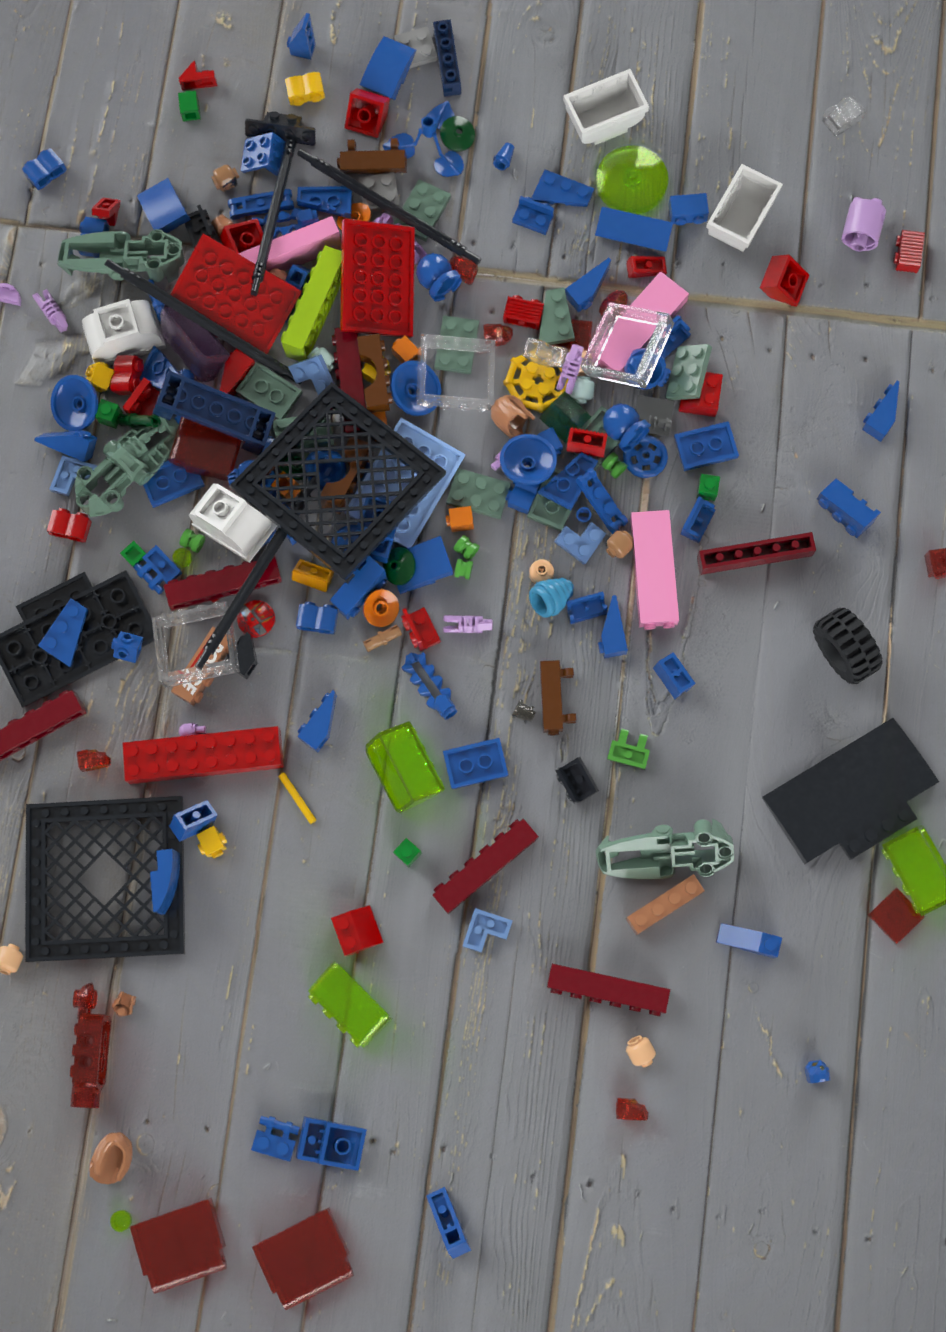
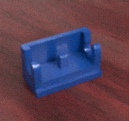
M677 315L651 338L650 346L658 350L666 358L691 336L689 333L690 328Z
M698 497L680 534L699 543L716 511L714 509L715 505Z
M603 591L566 602L565 608L570 624L607 615V604L605 605Z
M674 652L658 661L653 667L674 699L690 690L696 684Z

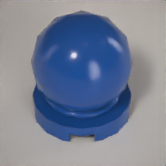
M427 254L419 260L416 268L418 281L423 287L429 289V295L434 301L446 299L445 294L449 291L455 292L462 282L461 275L457 270H452L449 261L441 254Z
M627 404L613 405L606 411L603 417V429L610 438L620 441L619 448L623 452L632 450L630 446L634 442L639 444L650 431L648 428L651 424L647 420L640 421L637 411Z

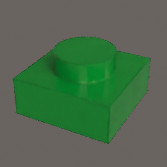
M135 541L120 552L132 567L143 560L142 557L146 554Z

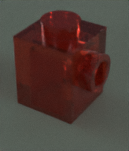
M946 548L929 550L924 555L928 577H935V579L945 578Z

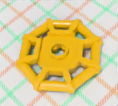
M533 347L532 350L522 355L512 357L506 378L503 380V385L506 386L510 395L519 398L526 408L538 411L539 413H543V411L559 403H564L566 401L567 393L565 389L568 378L564 388L559 392L555 391L560 375L557 376L554 367L557 365L560 372H562L564 364L561 358L562 355ZM533 357L534 362H529L526 366L522 364V362ZM538 357L551 360L549 364L539 362ZM516 369L521 371L519 379H513ZM540 377L541 380H543V382L535 384V380L533 379ZM514 386H519L523 390V394L519 396ZM548 395L554 397L544 403L542 401ZM527 397L538 400V403L527 401L525 399Z

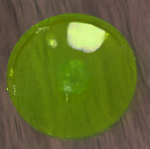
M636 145L622 146L608 153L600 162L596 173V188L602 201L611 209L633 214H642L655 208L664 198L668 187V171L662 159L653 151Z

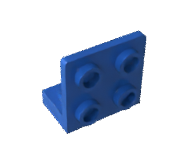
M273 132L245 139L241 171L246 173L266 168L275 176H278L285 141Z

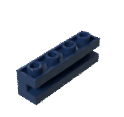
M451 19L433 22L434 38L444 97L461 95V80Z

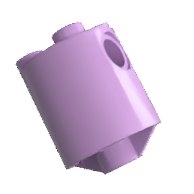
M860 197L853 199L842 234V241L846 246L859 252L873 250L878 246L886 215V209L880 199L873 198L869 200Z

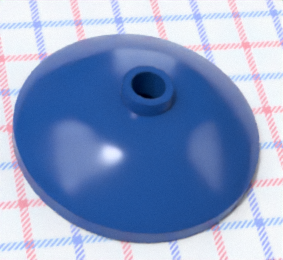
M406 361L393 371L390 379V391L393 400L401 410L413 416H423L429 414L438 406L441 399V384L436 373L428 365L420 361Z
M68 375L57 382L51 395V410L54 419L62 428L68 431L84 430L93 422L98 409V398L95 388L89 380L82 376Z
M522 434L513 437L503 446L500 453V465L504 474L510 480L522 485H536L546 481L555 471L557 464V455L554 447L546 439L534 434Z

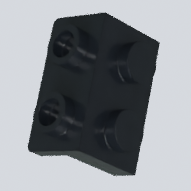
M200 204L197 205V211L188 214L191 220L184 223L194 249L203 233L212 239L216 235L213 225H208L207 221L210 218L207 210H202Z
M577 757L563 767L555 769L557 780L565 787L567 798L574 804L584 801L599 791L581 757Z

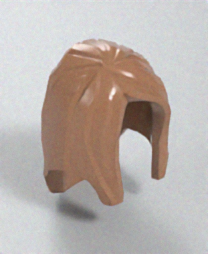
M513 395L500 397L490 409L491 418L495 425L511 439L523 434V426L529 417L532 420L535 419V416L526 409L522 401Z
M122 1132L107 1134L101 1139L93 1153L89 1172L90 1177L98 1183L114 1184L117 1181H121L129 1170L133 1154L132 1143Z

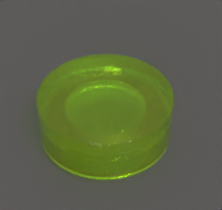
M178 548L174 551L172 558L178 567L184 568L191 564L192 554L188 549Z
M126 1210L116 1211L110 1219L111 1227L117 1232L127 1230L132 1224L131 1214Z

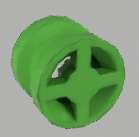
M457 559L454 577L459 578L462 576L470 580L473 561L464 562L462 559Z

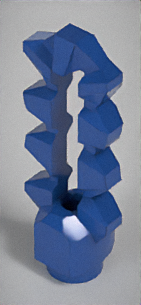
M294 208L291 215L284 211L279 212L277 222L282 223L291 219H297L298 224H291L281 228L276 227L273 239L277 238L278 233H281L283 236L291 233L293 229L296 231L318 222L317 210ZM266 214L264 219L253 217L252 220L258 219L262 227L266 225L268 214Z
M411 652L406 655L405 664L401 668L404 672L412 675L410 678L412 684L420 686L418 688L420 696L429 698L426 705L437 710L445 720L453 717L457 710L451 700L450 688L442 689L443 679L440 675L434 676L435 668L433 664L426 665L425 653L415 654ZM415 662L420 663L441 693L436 699H434L412 667Z

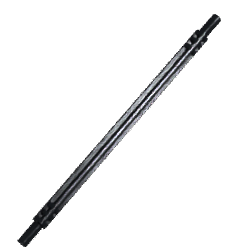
M294 138L287 139L285 142L277 181L252 276L253 284L250 294L253 296L258 295L260 283L264 279L267 260L296 147Z
M302 149L298 151L297 155L311 163V166L409 226L415 227L417 231L460 257L464 256L477 265L481 262V258L468 251L467 247L319 157H313Z
M107 259L105 262V266L120 274V277L282 377L286 376L295 382L289 367L130 269L126 267L124 269L110 259Z
M313 476L308 485L317 484V477ZM307 489V497H311L310 494L313 489ZM304 490L300 492L297 498H304ZM294 502V511L305 508V502ZM279 527L204 646V651L195 664L197 669L202 670L210 655L214 654L288 534Z

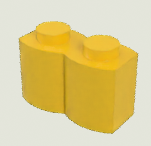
M311 72L303 76H292L285 79L290 105L301 106L308 101L319 102L325 98L320 72Z

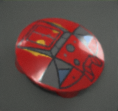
M252 600L245 603L237 615V623L240 630L244 634L246 632L250 633L252 638L264 636L273 628L276 622L272 607L261 600Z

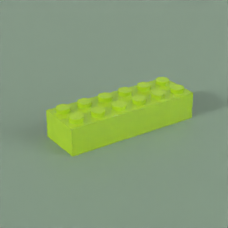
M326 245L323 251H319L317 264L310 271V280L308 283H305L302 290L303 295L301 299L297 300L295 305L296 311L289 318L288 329L281 336L286 357L299 362L309 359L307 356L312 352L341 287L342 251Z

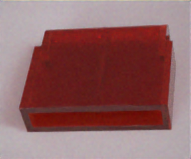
M181 417L168 461L176 466L186 468V472L228 481L227 475L234 470L242 440Z
M212 1197L130 1226L143 1276L148 1275L154 1294L227 1269L223 1252L226 1244Z
M329 1207L252 1247L272 1294L277 1292L285 1310L354 1276L351 1264L347 1258L350 1252Z

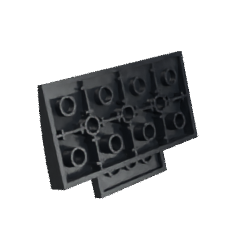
M125 570L95 586H92L87 574L83 572L16 606L23 622L0 633V665L22 708L119 660L113 657L114 649H111L113 639L118 637L120 631L143 637L142 647L161 637L128 571ZM70 598L88 609L73 657L72 667H69L38 646Z
M891 718L764 795L762 799L804 864L837 844H840L849 860H852L917 820L918 818L907 801L934 786L939 780L894 718Z

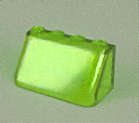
M410 721L379 732L366 744V754L394 809L398 813L407 811L445 790L443 781L439 778L433 762L430 761L425 747L418 738L417 732Z
M919 825L882 844L884 848L882 853L887 860L890 859L892 862V871L897 878L900 877L902 880V889L907 896H911L913 900L912 906L917 914L920 913L921 916H924L946 904V864L923 825Z
M336 961L332 962L308 990L310 993L308 998L315 1005L319 1003L324 1008L322 1012L329 1019L333 1017L338 1022L336 1026L343 1033L347 1031L352 1036L350 1041L357 1048L360 1046L365 1048L393 1019Z

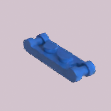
M285 189L284 201L281 203L280 210L294 209V202L291 200V189ZM274 191L229 199L228 207L231 208L230 219L238 220L245 216L268 213Z
M589 468L585 471V475H580L576 479V483L607 529L613 534L621 526L624 527L628 523V519L621 513L598 479L596 471L593 468ZM613 516H614L615 519H616L615 522H613V521L611 520V518H612Z

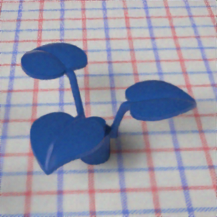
M449 101L436 106L422 118V128L418 129L419 132L415 141H413L412 136L406 133H400L392 137L398 138L399 150H405L407 159L415 154L414 146L418 144L421 134L427 138L433 137L440 158L434 162L435 171L441 176L452 177L462 174L464 170L463 160L458 153L448 151L444 155L442 154L436 135V129L440 130L446 119L455 116ZM391 139L383 144L384 150H391Z

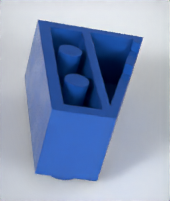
M835 479L817 497L818 503L823 509H827L832 513L833 519L838 523L841 522L851 536L858 538L874 523L881 512L877 509L875 511L871 510L866 506L867 501L864 499L859 501L853 496L854 491L838 479Z
M370 556L366 559V564L360 570L357 568L353 572L355 575L348 582H345L330 599L331 605L335 606V609L347 620L350 617L354 618L360 612L359 608L364 604L365 599L371 592L383 589L387 584L385 569Z

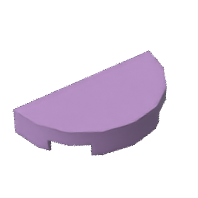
M0 283V302L21 306L20 294L14 286Z

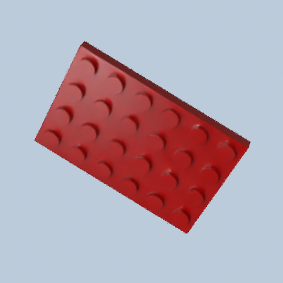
M352 219L342 220L340 331L394 337H413L415 227Z
M203 233L170 295L268 354L302 291L265 270L258 295H251L255 263Z

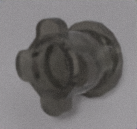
M520 699L512 714V718L515 719L517 717L523 720L525 724L528 721L532 722L536 714L533 711L534 706L530 707Z

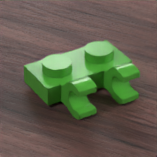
M621 728L618 741L612 740L607 760L645 770L650 750L645 749L648 735L640 734L637 747L626 744L629 730Z

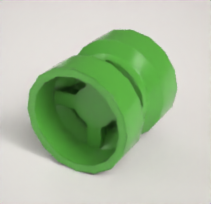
M615 452L610 454L601 464L605 470L610 471V475L614 479L619 477L628 467L624 461L619 460V456Z
M187 528L183 532L179 544L185 548L189 547L191 551L198 553L204 545L205 536L195 534L193 530Z
M463 535L457 541L453 550L463 554L464 558L470 561L480 546L472 543L469 537Z

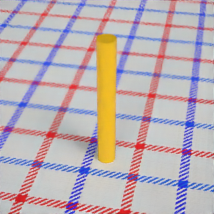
M285 772L281 773L278 776L308 822L310 824L314 823L316 818Z

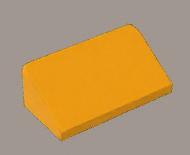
M299 559L292 571V580L322 592H327L335 572Z

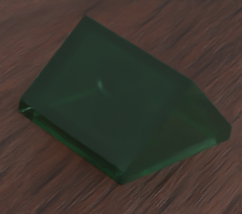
M563 392L539 419L547 427H553L557 436L567 444L570 428L581 429L592 416L568 393Z

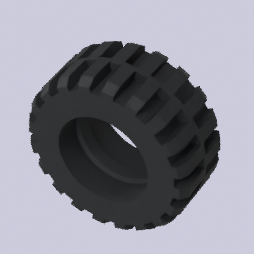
M837 608L816 621L813 627V634L815 635L814 638L818 643V647L829 662V665L833 667L843 680H846L849 684H858L880 670L883 663L882 655L874 637L871 636L864 623L854 613H851L849 609Z

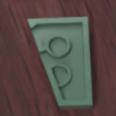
M565 288L547 290L538 347L575 341Z

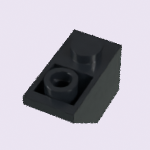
M246 632L245 635L238 639V646L235 650L230 651L227 655V662L225 664L237 674L248 679L258 662L253 638L250 633Z

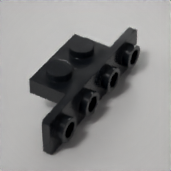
M272 111L266 113L263 121L245 120V136L255 137L273 132L285 142L287 139L294 138L296 144L311 146L316 144V129L301 126V116L280 114Z

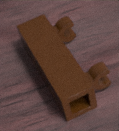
M391 138V150L356 151L355 139L347 140L348 151H340V158H337V168L346 175L384 174L390 172L407 173V154L405 150H399L398 138Z
M560 660L540 661L543 733H547L549 736L559 735V732H563L564 723H576V713L562 714L561 678H573L574 669H560Z

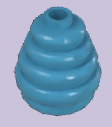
M565 578L539 581L529 591L530 604L541 617L556 616L564 609L566 602L573 596L574 585Z

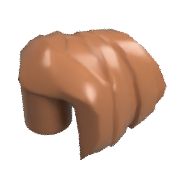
M223 214L211 222L219 237L224 226L234 224Z
M123 991L119 993L118 998L112 1004L113 1010L119 1017L132 1015L136 996L129 995Z

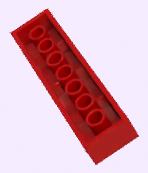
M278 726L123 742L125 781L129 784L284 768L281 730Z

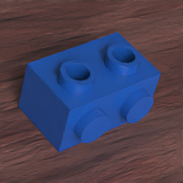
M707 193L670 196L668 204L670 222L679 226L686 223L701 224L707 222L709 215Z
M206 800L186 810L177 812L172 817L173 819L169 827L180 842L212 827L218 814L209 801Z

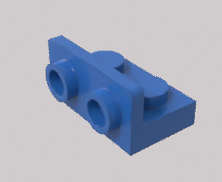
M520 196L519 205L512 223L546 235L554 217V208L547 203H539L530 197Z

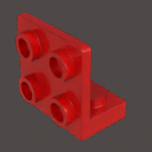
M143 378L123 405L124 411L127 415L130 413L152 415L159 391L153 388L149 380Z
M425 607L408 614L406 608L402 609V623L406 631L410 630V640L414 648L418 647L421 652L441 642Z

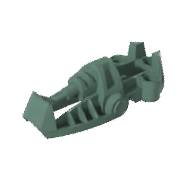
M160 229L152 230L148 236H142V240H131V236L124 231H108L84 234L62 240L57 265L70 276H72L74 270L108 274L114 280H124L120 277V274L104 265L107 259H110L124 269L126 267L133 272H147L149 279L154 282H160L166 276L168 283H171L178 278L179 267L184 264L185 259L182 251V241L170 234L164 233ZM73 249L99 253L100 255L99 258L80 259V257L74 255ZM148 255H163V256H151V258L148 257Z
M159 417L161 423L156 428L138 426L131 429L117 442L112 440L104 446L103 453L107 457L94 470L89 466H82L78 469L75 480L76 504L83 512L87 513L90 517H97L122 510L124 507L122 497L126 494V488L133 481L140 486L146 484L168 459L181 435V429L173 417L170 421ZM166 431L170 434L151 450H148L145 446L151 440L150 437L156 432L162 433ZM91 475L89 479L84 480L85 476ZM102 476L110 487L98 497L91 491L98 485V479ZM117 498L115 503H110L112 499ZM86 500H89V504L83 505Z
M712 818V825L708 820H698L694 824V832L673 833V827L658 825L653 829L652 833L631 836L616 841H609V836H606L596 848V858L602 873L615 877L664 879L674 876L675 867L688 866L690 871H697L700 876L709 877L714 872L723 869L734 861V846L732 837L727 834L722 824ZM696 842L701 847L714 846V849L694 850V843ZM640 850L641 857L611 864V858L618 856L619 852Z

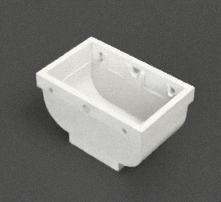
M631 69L563 96L566 111L584 144L594 143V145H597L628 132V128L640 122L644 118L645 112L649 111V105Z
M741 164L707 223L708 234L744 252L745 248H748L783 184Z
M129 299L109 304L93 309L94 313L82 320L93 364L104 362L110 366L114 364L117 355H136L139 357L149 354L153 346L158 347L160 350L167 348L153 305L147 300L130 302Z
M214 483L189 514L193 522L192 526L249 563L277 527L266 516L247 504L245 500L221 485Z

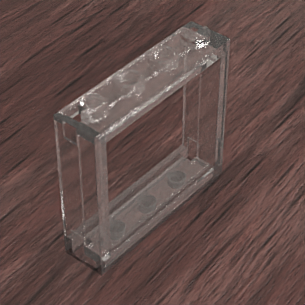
M609 302L606 311L603 312L600 324L596 327L595 335L589 343L588 351L585 357H583L580 367L586 376L646 389L674 326L670 314ZM618 318L656 325L635 375L596 366Z
M421 334L418 352L417 405L426 406V408L440 406L441 409H451L453 407L459 408L461 411L477 409L478 412L490 410L494 405L495 340ZM427 348L488 353L487 399L425 394Z
M226 601L221 603L214 602L212 605L207 606L198 605L193 609H180L175 613H162L161 616L152 617L159 682L165 688L240 672L233 623L226 633L230 659L205 664L202 670L191 667L169 672L164 628L223 616L229 608Z

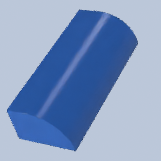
M602 207L595 236L666 252L673 222Z

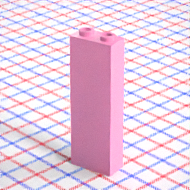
M333 216L273 239L266 270L269 272L277 268L287 271L291 269L292 264L302 265L317 259L319 251H323L325 245L337 250L342 249L340 233ZM260 245L241 252L239 255L256 264Z
M660 271L590 349V361L595 366L599 365L604 369L606 375L618 380L625 372L624 367L632 351L646 348L650 344L651 338L663 329L688 301L689 293Z
M669 510L631 512L630 524L634 545L633 559L639 628L644 627L645 630L655 629L656 626H663L665 629L674 628L679 622L670 512Z

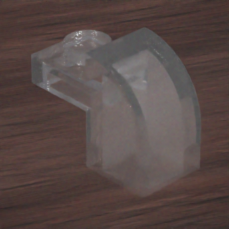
M527 338L522 356L542 366L562 368L569 350L563 347L551 346L543 340Z

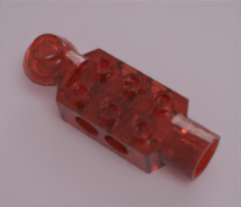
M92 982L80 989H76L73 995V1007L78 1008V1023L74 1027V1035L77 1036L76 1044L72 1048L74 1065H71L70 1077H72L70 1107L99 1108L100 1093L106 1083L112 1021L111 1017L105 1014H91L92 1009H95L97 1004V991L94 990ZM91 1036L93 1038L92 1044L89 1042ZM89 1057H90V1059H91L90 1065H88V1062H87V1060H88Z

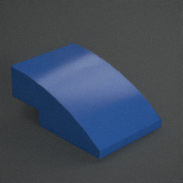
M384 36L370 59L360 85L395 100L401 84H404L416 49Z
M169 178L137 195L154 230L160 229L164 233H168L191 220Z
M366 497L363 506L373 505L372 497ZM375 497L376 505H386V499ZM373 509L363 510V518H374ZM376 509L377 517L384 509ZM364 522V523H363V524H364V530H365L372 522ZM361 523L357 524L356 531H361ZM398 526L370 554V557L375 561L387 564ZM360 535L354 536L353 542H354Z
M441 536L408 548L415 558V573L408 583L397 585L399 594H403L453 575V569Z
M174 849L156 851L158 871L150 872L153 912L160 915L166 914L178 884L180 853Z
M304 1116L296 1158L359 1171L367 1129Z

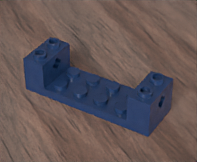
M169 370L152 414L169 421L173 414L243 440L241 449L257 455L265 447L276 414L273 411Z

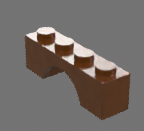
M379 334L359 336L357 340L360 360L370 364L377 372L374 382L364 389L367 410L371 413L390 411L389 404H393L391 392L388 393L387 386H390L389 375H385L384 370L388 369L387 358H383L382 352L386 351L384 340H380Z
M350 437L346 446L355 445V438ZM357 439L358 445L368 444L365 441ZM369 448L358 449V456H369ZM355 449L345 450V458L356 457ZM370 460L359 461V469H366L365 466L367 462L370 463ZM356 461L347 462L350 466L348 474L340 481L327 482L321 492V496L354 494L358 486ZM360 473V478H362L365 473ZM345 499L335 500V508L346 507ZM321 500V507L325 509L332 508V500Z

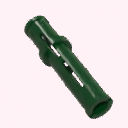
M130 413L129 415L121 414L117 419L120 426H129L130 428H137L138 426L156 428L161 423L157 415H138L136 413Z

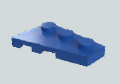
M544 169L532 199L536 202H547V204L551 205L561 203L566 206L588 207L595 188Z
M345 186L298 187L297 204L301 207L351 219L352 190Z
M153 346L144 363L140 380L142 381L143 378H146L151 382L152 386L161 390L168 370L179 375L181 374L161 350Z
M581 452L557 476L555 475L547 485L542 487L538 494L572 510L582 492L576 483V479L580 475H585V471L589 468L595 469L598 460Z
M70 598L38 646L69 667H72L73 657L88 609Z

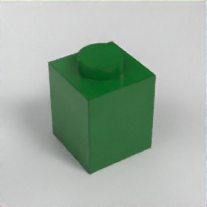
M188 90L178 93L180 114L183 122L200 120L199 99L196 91Z
M101 399L95 417L100 424L116 429L118 426L117 419L120 417L119 415L123 414V411L118 404Z
M701 474L696 498L701 497L704 500L715 501L718 495L720 476Z
M407 838L393 851L394 855L408 868L422 854Z

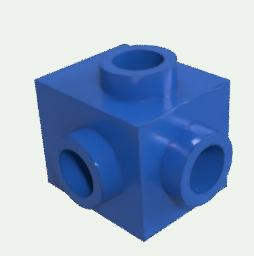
M120 631L118 637L114 638L111 649H114L113 657L136 663L141 653L143 637Z

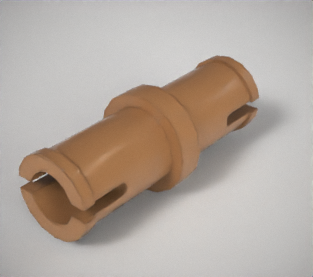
M396 624L383 632H377V635L363 641L367 652H370L381 645H387V642L402 636V633Z

